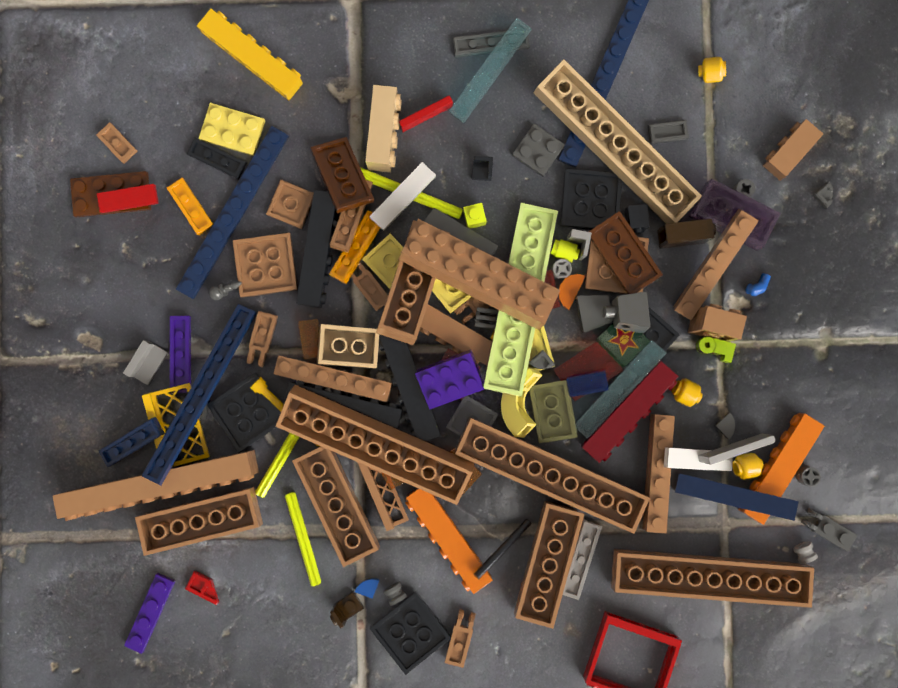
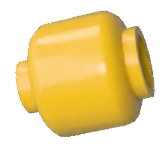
M721 57L704 58L702 65H698L699 77H703L705 83L721 82L723 77L726 76V61H723Z
M689 379L678 380L672 389L675 401L685 406L691 407L695 403L698 404L702 399L703 394L701 393L700 385Z
M755 453L738 455L732 463L734 474L744 480L760 476L764 467L762 459Z

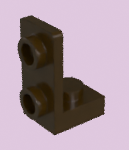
M354 591L336 602L330 611L331 621L335 626L338 625L340 629L345 626L349 618L364 609L363 604Z

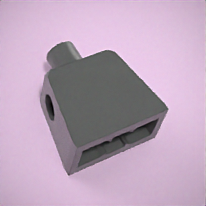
M647 292L617 296L612 301V306L603 307V317L613 318V326L616 329L644 333L651 327Z
M608 295L575 297L581 333L613 322V318H604L602 314L604 306H612Z

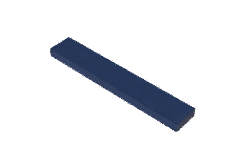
M680 473L675 493L795 521L799 502Z

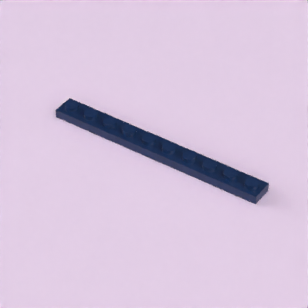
M628 0L591 85L605 100L649 0ZM572 131L558 161L576 168L586 144Z
M273 126L270 127L176 290L195 299L288 140L289 136Z
M237 305L142 477L162 486L256 315L255 311L242 305Z

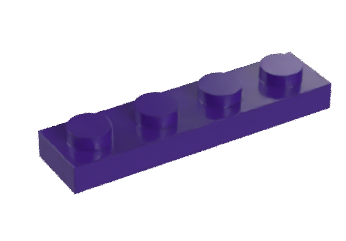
M170 316V388L186 383L191 385V316ZM180 389L177 393H186L187 389Z
M160 573L155 575L125 642V647L141 654L144 652L175 580Z

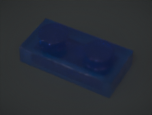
M605 370L566 378L570 397L609 390Z

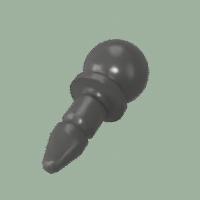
M233 281L226 285L223 283L214 285L209 289V296L213 300H220L223 296H227L229 291L237 289L242 282Z

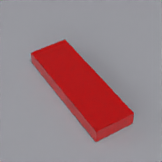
M448 95L400 120L399 125L402 132L452 108L453 101Z
M155 184L97 193L100 213L159 204Z

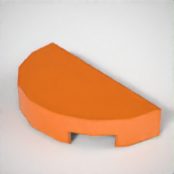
M570 275L560 284L559 300L567 310L570 309L586 277L585 275Z

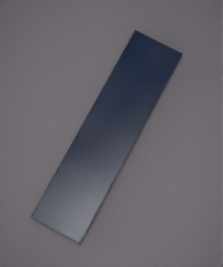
M154 417L100 449L99 453L108 468L161 437L165 432L157 418Z

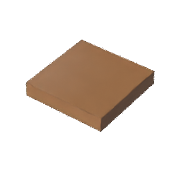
M280 179L266 215L302 229L312 207L314 193Z

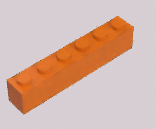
M805 413L794 415L790 421L789 429L782 433L780 437L781 442L771 451V458L768 463L764 464L760 476L751 483L749 489L781 497L825 426ZM742 508L738 509L763 525L770 516Z
M417 488L406 496L408 500L405 502L411 512L415 510L419 516L416 518L422 527H427L430 532L428 533L429 538L433 543L437 542L441 547L439 552L445 560L447 558L452 563L450 565L455 575L460 574L463 579L461 583L467 591L471 590L475 594L493 581L488 571L479 580L473 575L482 565V562L434 495Z

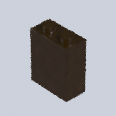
M712 218L665 224L657 230L659 249L705 244L715 238L716 225L712 222Z

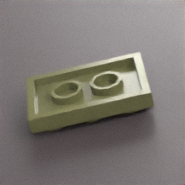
M568 380L533 385L530 388V395L539 443L577 438L578 434Z

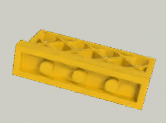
M190 383L142 395L148 420L156 417L166 433L165 426L169 428L170 425L163 421V415L166 411L173 415L177 414L168 409L173 399L181 404L183 403L175 395L178 390L184 388L189 392L191 389ZM165 394L171 397L166 407L158 403L156 395ZM200 418L194 426L198 429V435L195 439L191 436L188 437V439L193 441L189 450L181 449L186 455L183 460L175 461L172 467L210 457ZM164 435L154 440L156 449ZM197 443L203 447L204 454L197 456L190 451L194 444Z

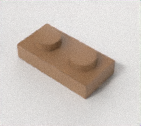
M111 122L96 134L123 164L138 152Z

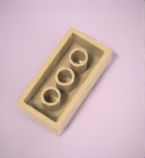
M373 85L365 161L370 171L391 173L392 167H395L396 156L393 149H397L398 137L395 130H399L400 121L397 111H401L402 106L401 94H398L397 87Z

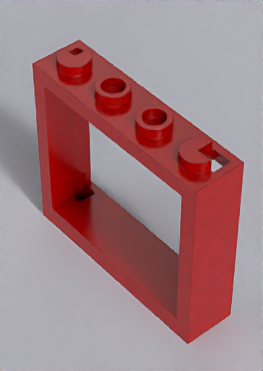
M605 611L583 675L585 683L592 688H631L593 675L610 624L669 645L655 688H667L682 640L674 634Z

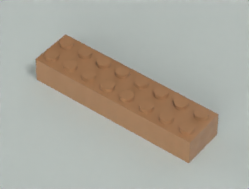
M420 219L417 220L398 259L538 330L545 325L560 292L559 289Z

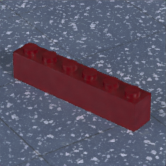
M658 361L584 441L581 447L599 463L602 460L605 462L612 455L610 451L615 446L618 448L625 439L623 437L627 432L632 433L637 428L638 420L641 417L645 419L651 412L650 407L654 403L656 405L660 403L664 398L663 393L667 389L671 390L677 384L676 379L679 376L662 361Z

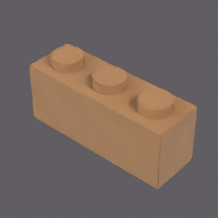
M807 119L801 123H795L790 129L792 133L788 137L784 136L777 144L780 147L776 151L772 150L765 157L767 161L763 167L779 180L785 178L823 135Z

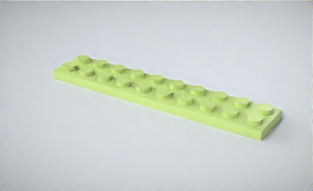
M525 203L520 204L508 262L509 265L543 282L545 281L557 220V210ZM500 310L498 311L483 388L521 397L535 328Z

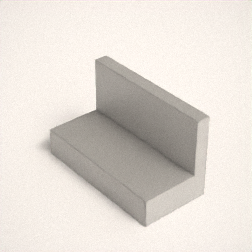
M572 229L567 236V241L581 245L578 260L582 261L588 254L592 233Z
M143 340L123 374L128 377H135L149 385L168 352L150 341Z

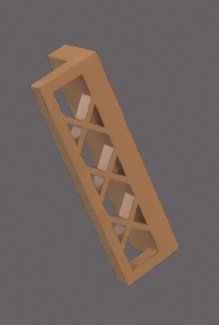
M357 462L386 531L408 521L409 518L391 476L386 475L387 482L385 487L379 485L375 480L379 471ZM385 490L394 494L395 498L392 504L384 501L383 495ZM393 508L401 511L402 519L393 522L390 515Z

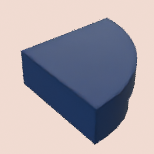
M370 578L361 582L355 592L373 599L380 579Z

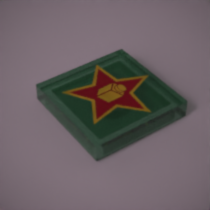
M613 324L596 339L622 368L650 342L643 333L616 329Z

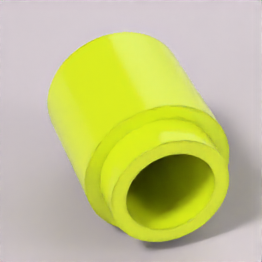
M555 239L551 254L555 255V258L566 259L572 263L573 259H578L580 249L577 248L578 244Z

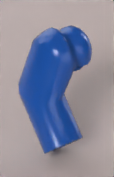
M762 273L758 283L746 286V293L751 294V296L764 293L771 276Z

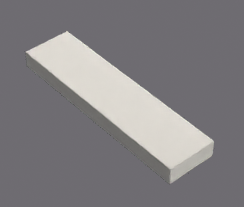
M422 162L369 216L370 219L384 231L436 177V174Z
M665 447L664 467L732 471L733 457L709 465L699 462L698 455L712 450Z

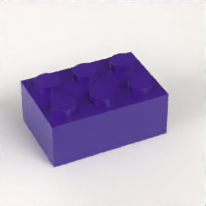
M471 349L420 368L415 373L429 410L484 390V380Z

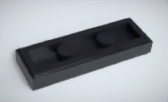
M194 138L187 152L188 156L238 180L247 164L246 161L197 138Z

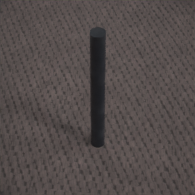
M525 519L473 575L479 580L532 523Z

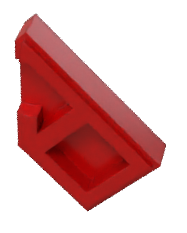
M195 570L185 589L217 605L219 599L213 580Z

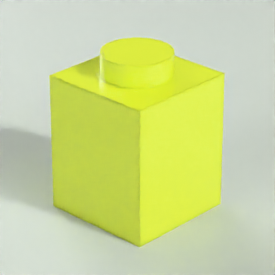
M482 203L463 207L466 226L469 229L486 225L487 221Z

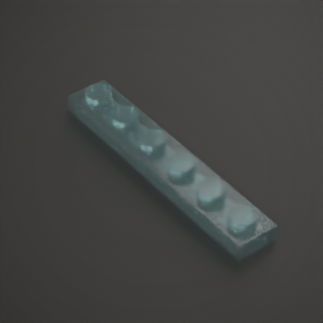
M515 19L449 110L450 114L462 123L466 122L532 31V28L520 19Z
M651 340L576 422V429L588 439L667 352Z

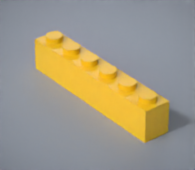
M210 9L198 23L197 27L203 35L288 101L302 86L301 75L295 69H288L285 66L286 63L281 58L277 57L275 59L270 55L271 51L267 47L257 45L255 38L250 34H243L241 32L242 29L236 23L230 24L227 21V17L220 11L216 13Z

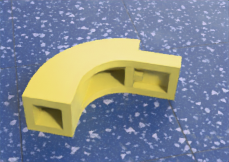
M527 369L521 397L502 393L501 412L503 420L515 437L524 438L536 425L525 409L527 392L542 376L536 369Z

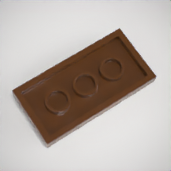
M347 137L311 147V153L337 213L374 202V197Z
M146 171L70 179L74 217L151 210V205L100 213L97 193L149 185L148 172Z
M620 211L589 231L592 233L591 241L627 294L637 293L663 275Z

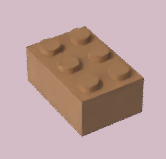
M710 304V306L700 307L693 319L690 320L687 333L702 337H712L727 342L741 340L747 316L741 315L739 310L729 309V311L722 310V306Z

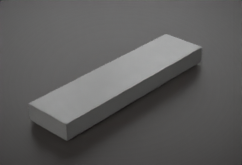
M759 434L700 454L698 459L701 463L712 465L773 444L775 438L774 435Z
M583 519L563 595L577 600L580 599L602 525Z

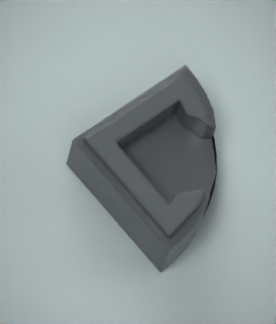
M830 181L813 194L825 209L833 201V186Z
M544 350L529 361V364L537 369H548L556 365Z
M729 412L714 425L728 440L735 431V421Z

